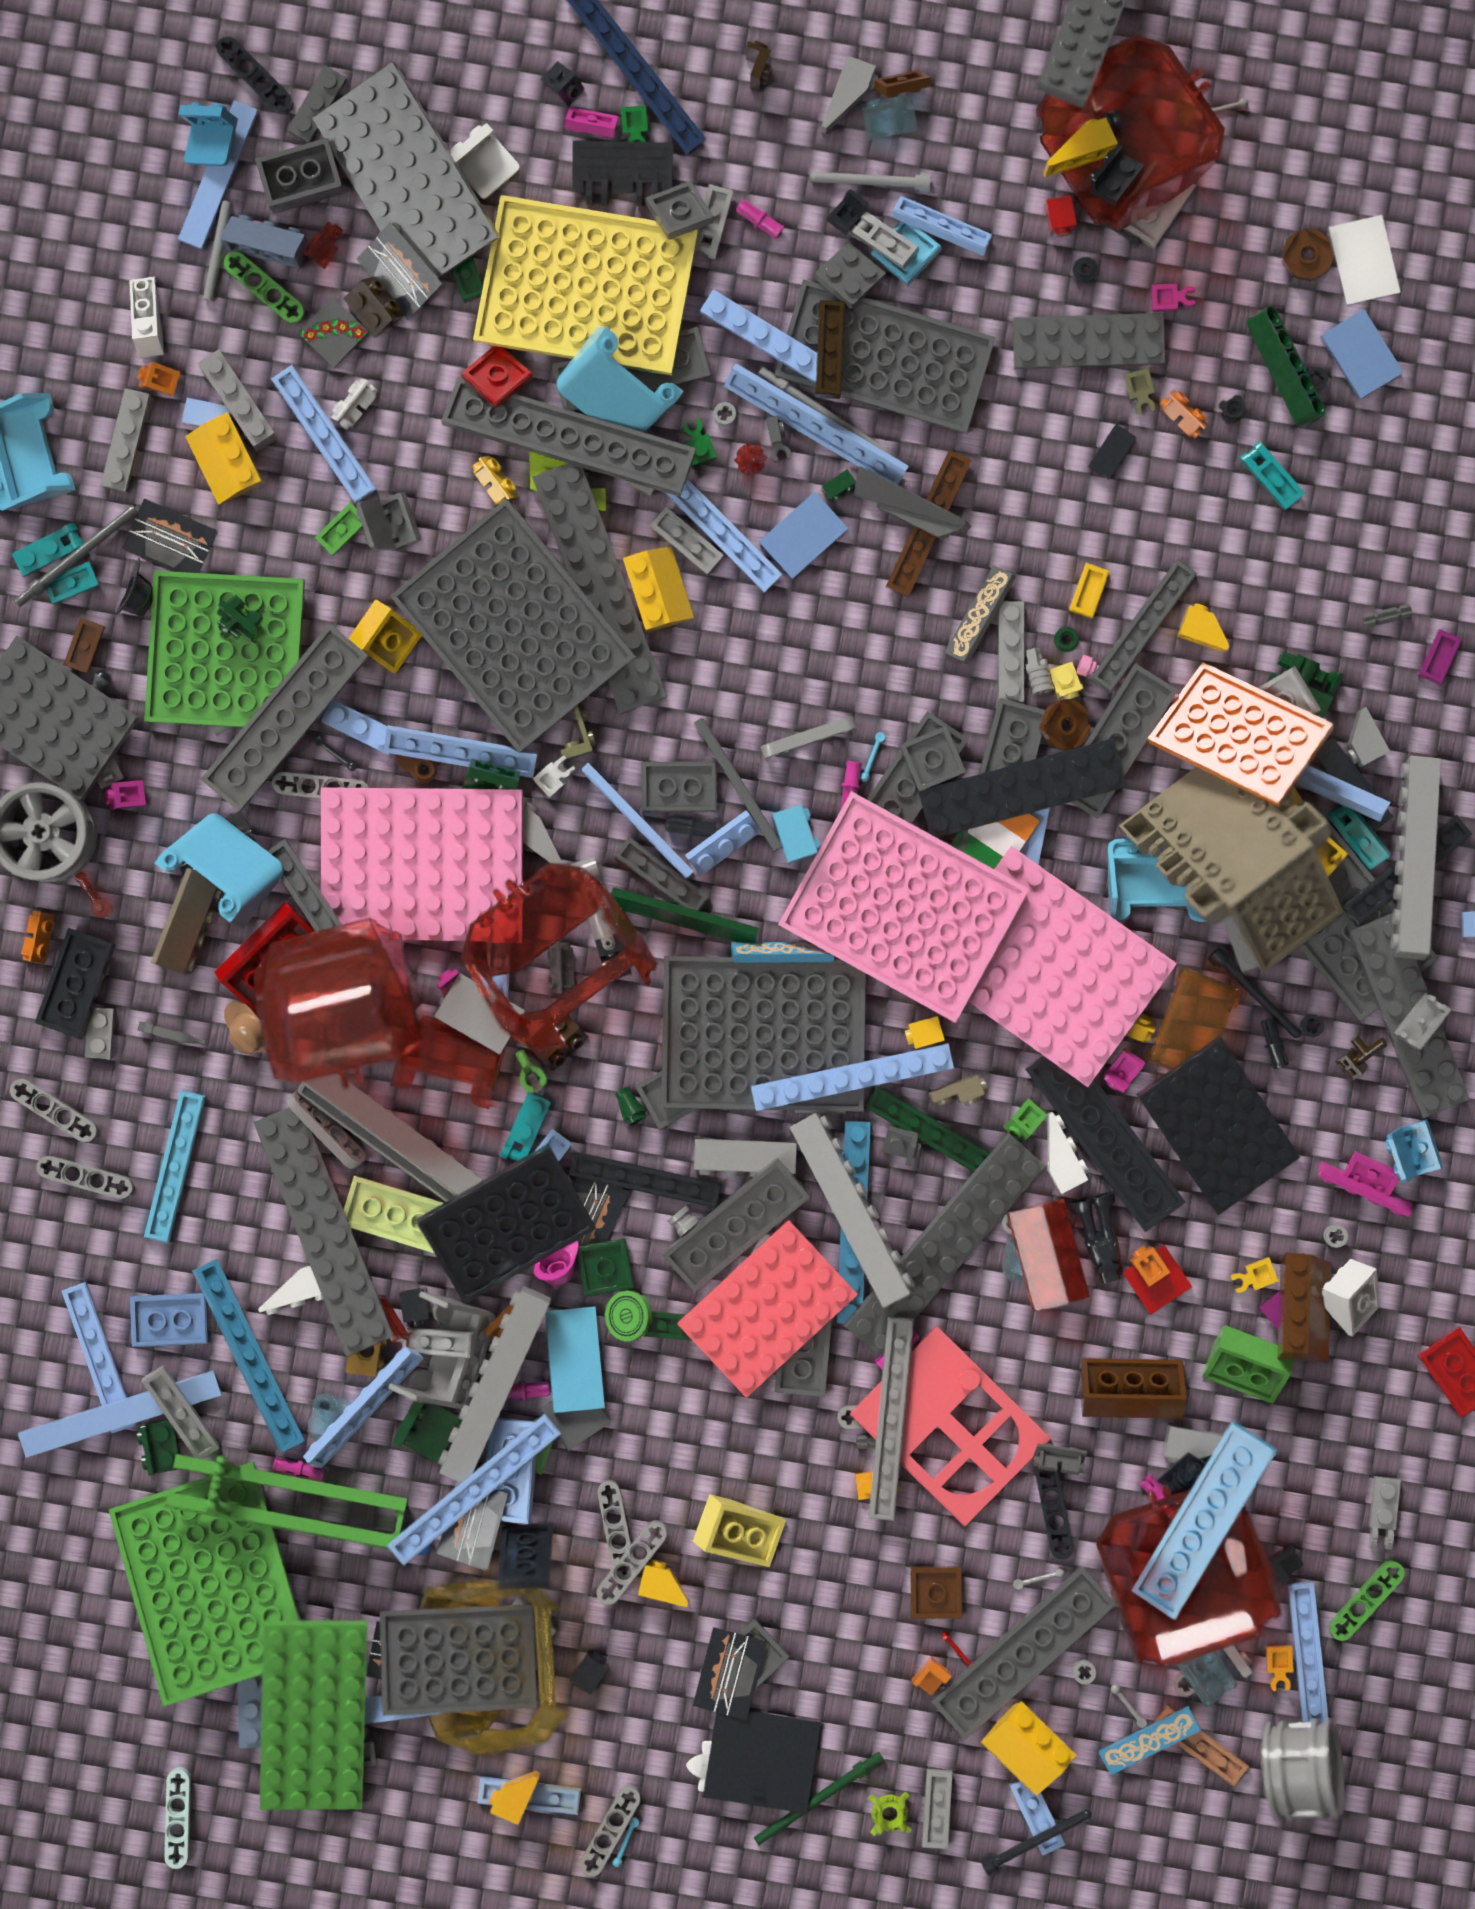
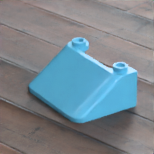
M597 327L558 377L556 383L557 390L587 416L645 433L678 400L684 391L673 383H664L655 393L652 392L611 357L618 347V339L615 333L608 327Z
M20 393L0 403V510H9L65 495L75 490L71 475L68 473L56 474L42 420L52 416L54 413L50 393Z
M209 814L163 851L154 863L162 870L168 872L177 870L183 861L188 863L226 893L220 900L219 912L227 921L241 928L245 927L281 879L284 872L281 861L219 814Z
M1115 839L1109 843V916L1122 923L1129 918L1130 907L1187 906L1190 919L1205 922L1188 904L1184 896L1186 895L1187 886L1171 885L1160 874L1156 867L1159 856L1143 855L1129 839Z

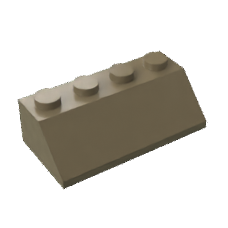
M187 868L150 962L187 975L188 971L192 972L195 967L197 957H194L197 947L201 948L206 938V934L203 933L206 924H211L215 915L213 906L215 901H220L223 895V891L198 871Z

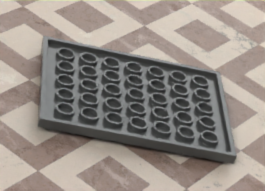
M508 499L503 500L390 595L519 753L636 657Z
M664 956L661 1108L755 1110L750 1086L864 1062L866 973L841 959H834V962L734 963L732 957ZM864 1088L764 1110L863 1111Z

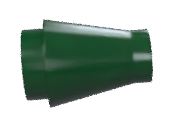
M628 1087L615 1093L623 1122H627L628 1126H632L646 1118L645 1108L634 1097Z

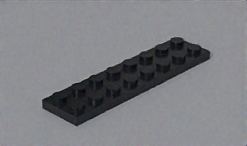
M1112 738L930 787L920 792L918 791L929 834L939 838L1127 787L1115 740Z
M1044 1055L1025 1068V1071L1061 1117L1064 1124L1144 1232H1147L1186 1203L1095 1078L1087 1087Z

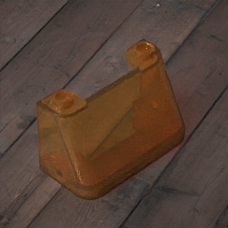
M1179 967L1175 978L1177 980L1176 983L1179 985L1173 987V994L1157 1037L1153 1041L1156 1046L1153 1045L1152 1049L1148 1050L1145 1062L1170 1071L1218 1036L1222 1037L1232 1008H1237L1241 995L1237 994L1238 988L1190 968Z

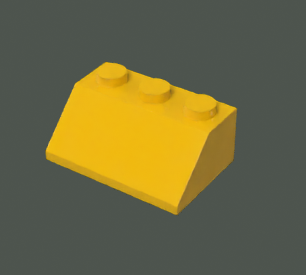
M228 412L205 422L185 436L218 505L264 484L237 426Z
M671 546L646 550L623 558L646 633L694 619Z
M1023 1702L1012 1704L980 1742L1035 1796L1058 1778L1076 1757V1754Z

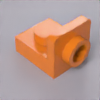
M153 361L148 362L140 368L138 373L139 387L149 388L165 395L173 396L180 372Z
M1144 1245L1132 1253L1134 1257L1130 1259V1262L1135 1266L1149 1287L1170 1273L1153 1247L1146 1248Z

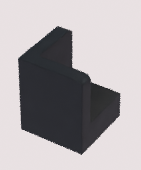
M1291 1544L1286 1545L1264 1560L1282 1585L1291 1580L1289 1575L1303 1566V1562Z

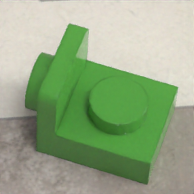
M1028 1098L1003 1127L1011 1136L1020 1143H1023L1046 1118L1047 1114Z

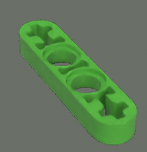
M234 251L226 255L224 266L231 276L287 323L296 325L303 321L305 311L300 302L240 252ZM241 259L240 264L247 270L244 275L237 267L231 269V260L237 261ZM252 274L261 275L262 282L259 286L252 287L249 285L248 279ZM271 290H278L281 293V298L276 303H271L267 299V295ZM287 298L289 300L286 304L290 308L295 309L298 307L297 312L299 315L297 317H288L289 312L283 307Z
M1393 1560L1384 1562L1329 1623V1632L1335 1639L1339 1641L1349 1639L1400 1584L1405 1572L1398 1562ZM1389 1567L1392 1569L1397 1567L1395 1571L1398 1574L1397 1577L1390 1576L1386 1580L1390 1584L1388 1587L1378 1580L1380 1576L1383 1579L1388 1576L1389 1573L1386 1570ZM1374 1584L1380 1585L1382 1589L1381 1595L1377 1598L1370 1597L1368 1593L1370 1586ZM1355 1603H1362L1365 1607L1363 1615L1359 1617L1353 1616L1351 1608ZM1347 1613L1355 1623L1352 1625L1351 1622H1348L1344 1627L1347 1631L1344 1634L1341 1632L1336 1634V1624L1343 1625L1347 1621L1343 1616Z

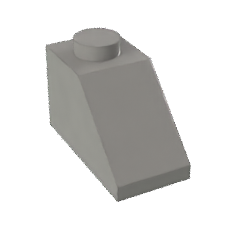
M1367 707L1357 712L1347 744L1349 748L1347 754L1353 764L1357 763L1358 767H1362L1390 752Z

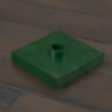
M626 1238L578 1247L577 1257L584 1297L635 1288Z

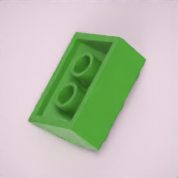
M1224 1325L1214 1342L1202 1377L1273 1404L1291 1375L1294 1360L1277 1358L1278 1345Z

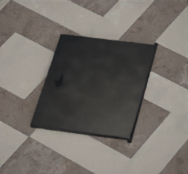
M749 1711L747 1720L716 1712L702 1797L807 1814L820 1726L823 1727V1723Z

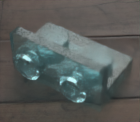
M904 93L899 94L896 98L881 101L880 98L869 99L866 101V104L861 105L868 140L917 130L913 100L910 96H905Z
M1209 1643L1194 1648L1177 1665L1205 1707L1213 1705L1226 1691L1234 1689L1238 1685L1232 1673L1218 1656L1217 1651Z

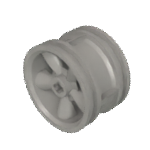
M46 783L24 784L12 789L1 798L0 863L7 870L27 879L41 882H59L75 876L89 863L95 852L98 832L94 815L84 801L78 800L62 788ZM42 796H57L65 802L52 817L42 813ZM21 807H24L29 816L23 825L13 822L15 815ZM74 822L77 823L78 831L75 845L59 838V827ZM40 826L46 829V832L42 834L43 838L36 835V832L40 831ZM23 839L28 848L21 858L18 859L12 848L11 841ZM51 848L62 863L54 868L39 871L41 851Z
M1326 1718L1324 1724L1320 1719H1313L1308 1723H1288V1721L1283 1720L1279 1721L1278 1725L1274 1721H1267L1263 1732V1773L1267 1802L1273 1820L1282 1821L1284 1816L1288 1821L1295 1820L1296 1817L1319 1816L1320 1819H1328L1330 1813L1334 1819L1341 1818L1344 1809V1769L1340 1738L1334 1719Z

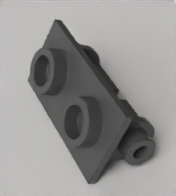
M551 943L547 950V961L550 963L548 986L551 989V994L572 993V988H575L574 970H565V965H574L573 947H570V943Z
M1037 1443L1032 1458L1034 1459L1033 1465L1038 1466L1040 1470L1057 1471V1464H1061L1062 1473L1084 1474L1085 1463L1083 1462L1087 1451L1074 1447L1064 1448L1052 1444Z

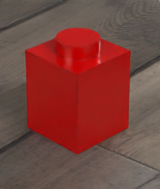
M1071 195L1047 199L1044 208L1049 234H1056L1057 237L1070 235L1077 225Z

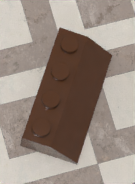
M1288 1252L1281 1258L1277 1358L1329 1362L1330 1313L1325 1309L1322 1290L1324 1285L1331 1280V1262L1311 1254Z
M1082 1358V1417L1184 1419L1187 1398L1183 1360Z

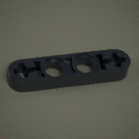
M226 36L219 39L216 50L220 58L275 113L284 115L290 112L293 107V100L290 94L234 38ZM233 44L232 49L238 57L234 59L228 52L223 54L225 52L223 49L224 45L231 46ZM246 60L252 62L253 67L250 72L242 73L239 70L241 62ZM261 78L270 80V87L265 91L257 89V82ZM274 91L280 99L286 97V106L279 105L276 107L277 102L272 96Z
M1036 1466L1035 1478L1049 1548L1055 1558L1066 1559L1073 1552V1543L1059 1473L1057 1470L1049 1475L1051 1484L1056 1482V1486H1046L1042 1489V1484L1047 1485L1046 1479L1043 1475L1040 1476V1472L1043 1469L1040 1470ZM1048 1491L1058 1493V1501L1055 1504H1047L1045 1502L1044 1496ZM1055 1515L1063 1518V1526L1059 1529H1053L1049 1525L1050 1519ZM1066 1531V1536L1061 1535L1064 1545H1068V1548H1065L1064 1553L1060 1554L1058 1550H1054V1547L1058 1546V1539L1056 1536L1052 1538L1051 1534L1059 1535Z

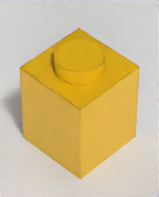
M938 1016L907 1024L909 1030L904 1031L908 1045L913 1044L914 1049L944 1041Z

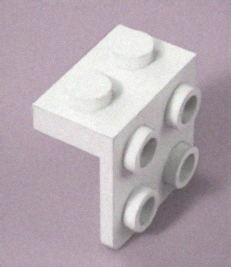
M487 123L482 127L479 125L474 128L469 134L470 138L464 143H457L450 150L453 159L468 184L482 199L488 198L519 171V164L495 138L494 131Z

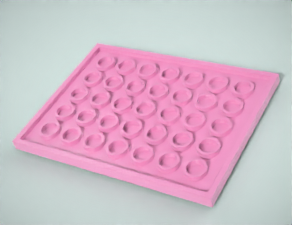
M322 787L321 892L351 938L362 940L522 942L523 789Z
M851 791L778 925L956 1023L1030 889Z
M1011 846L994 870L1030 890L968 1002L1088 1087L1177 963Z

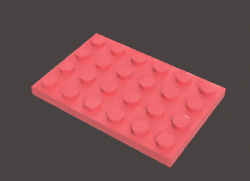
M788 1219L677 1324L747 1398L854 1299L858 1293Z

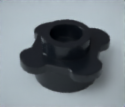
M1234 395L1228 401L1222 400L1219 403V409L1223 411L1224 421L1227 424H1232L1238 418L1244 419L1248 414L1247 409L1244 408L1242 397L1239 395Z

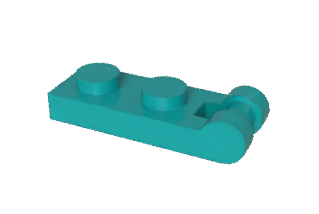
M1258 441L1252 446L1253 449L1248 454L1244 453L1241 455L1239 460L1285 511L1303 496L1305 492L1267 448ZM1259 456L1265 461L1260 466L1255 463Z
M67 524L60 530L12 553L22 576L27 577L69 556L84 544L83 538H79L77 534L78 528L76 524ZM68 537L71 542L67 546H65L62 541V539Z
M1342 805L1339 809H1333L1328 813L1331 822L1369 870L1390 857L1391 852L1359 812ZM1346 815L1352 820L1347 824L1343 820V817Z
M528 1092L500 1157L505 1159L511 1158L517 1162L529 1154L552 1103L551 1101ZM515 1141L524 1145L521 1152L512 1148Z

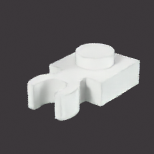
M565 756L559 758L554 764L552 762L533 778L549 798L568 782L565 777H568L575 770L574 766L570 769L564 768L563 761L566 760Z

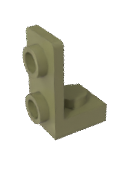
M578 705L574 707V711L584 743L580 744L579 740L565 744L566 749L561 750L562 756L566 757L565 762L593 753L592 746L596 745L592 731L587 732L584 725L585 722H588L584 707L579 708Z

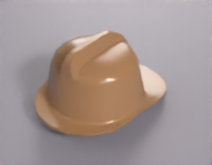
M232 1001L227 1004L224 1010V1018L229 1028L231 1045L237 1051L244 1054L262 1053L269 1050L272 1045L271 1032L256 1014L240 1001Z

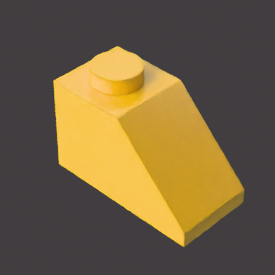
M1190 605L1186 609L1177 637L1222 653L1228 651L1229 644L1214 613L1208 612L1209 608L1204 605Z
M652 1559L651 1563L647 1562L644 1567L638 1595L687 1607L689 1598L672 1569L666 1567L667 1563Z
M533 1771L502 1783L499 1790L494 1789L489 1800V1804L492 1805L490 1813L518 1825L539 1779L540 1772Z

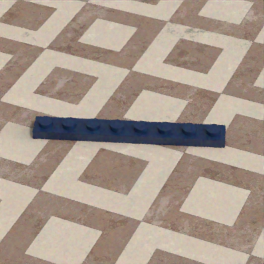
M565 0L683 153L688 156L705 143V136L600 1Z

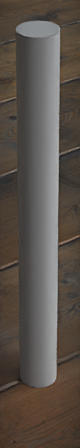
M222 201L203 300L211 302L214 297L224 247L220 238L229 221L232 203L228 201Z

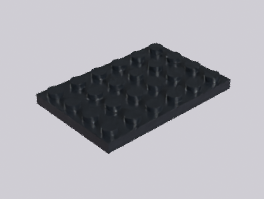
M1220 1036L1136 1094L1217 1215L1223 1213L1300 1158L1294 1146Z
M549 1144L415 1219L464 1304L597 1229Z

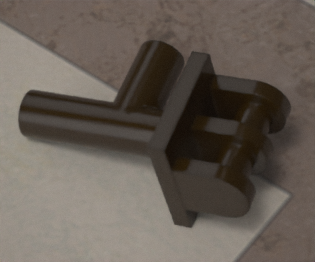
M1359 1035L1350 1041L1359 1054L1352 1047L1335 1061L1337 1065L1341 1064L1344 1073L1347 1072L1350 1075V1081L1363 1075L1368 1068L1365 1061L1388 1046L1384 1038H1380L1369 1047Z

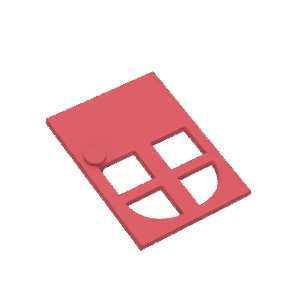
M935 1326L911 1350L900 1464L963 1526H966L1033 1458L1037 1443L1046 1444L1051 1438L941 1329ZM881 1382L850 1413L875 1440ZM979 1385L1002 1408L973 1436L950 1413ZM1011 1416L1018 1429L1019 1441L1014 1458L1005 1468L982 1444ZM938 1426L961 1450L933 1478L910 1454ZM969 1458L993 1480L992 1483L982 1490L969 1494L953 1493L942 1487Z

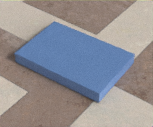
M1365 309L1320 336L1359 400L1404 373Z
M814 492L759 541V544L793 580L839 539L848 528L819 495Z
M203 1293L130 1296L132 1347L209 1343L208 1309Z

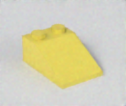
M709 1494L693 1542L705 1552L770 1567L786 1519L731 1499Z

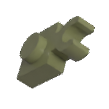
M1149 368L1123 374L1129 399L1137 398L1135 404L1136 413L1142 415L1141 405L1144 403L1149 405L1151 412L1155 411L1154 402L1148 398V394L1155 393Z

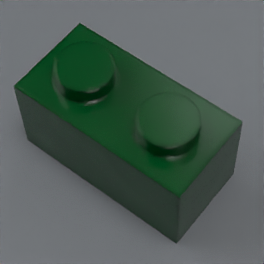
M846 469L823 485L821 490L830 502L832 500L837 501L842 497V493L845 491L848 493L855 488L856 481L849 470Z

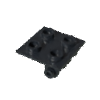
M1187 1452L1157 1479V1482L1164 1486L1163 1496L1170 1499L1175 1498L1178 1494L1186 1499L1207 1463Z

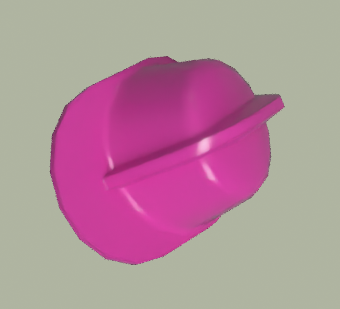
M578 1241L570 1243L537 1262L534 1267L535 1276L540 1280H544L555 1290H558L560 1285L570 1281L575 1271L574 1262L578 1253Z

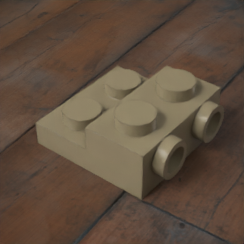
M972 1075L927 1093L932 1103L937 1102L939 1106L953 1101V1095L956 1096L958 1103H964L965 1106L980 1102L979 1096L985 1095L989 1091L984 1078L979 1079L978 1075Z

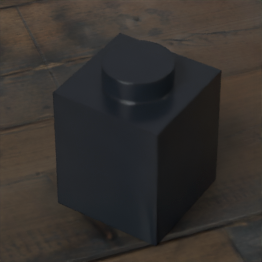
M426 1287L399 1292L403 1323L410 1322V1326L426 1324L425 1319L431 1317L428 1300L419 1296L420 1291L427 1293Z
M587 1651L571 1675L570 1681L591 1695L608 1670L609 1665L605 1663L607 1659L597 1652L592 1654Z

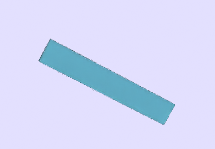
M180 1090L144 1234L145 1238L170 1243L206 1099L204 1095Z

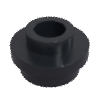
M1082 257L1074 263L1072 272L1078 281L1087 283L1096 277L1098 267L1093 259ZM1083 265L1088 266L1090 272L1083 273L1081 267Z

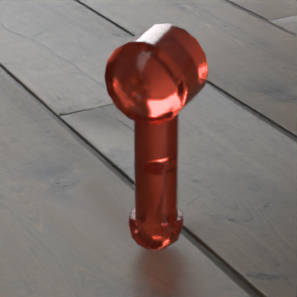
M78 872L75 875V880L80 884L92 902V913L99 918L109 917L112 913L111 903L101 899L85 872Z

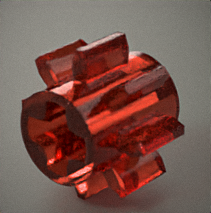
M747 443L737 451V458L734 461L738 465L737 468L743 474L749 471L754 475L764 468V460L767 459V456L763 453L764 450L759 444L752 447L750 443Z

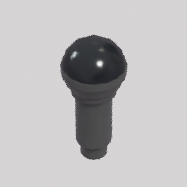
M105 670L97 671L91 686L100 691L111 683V675Z

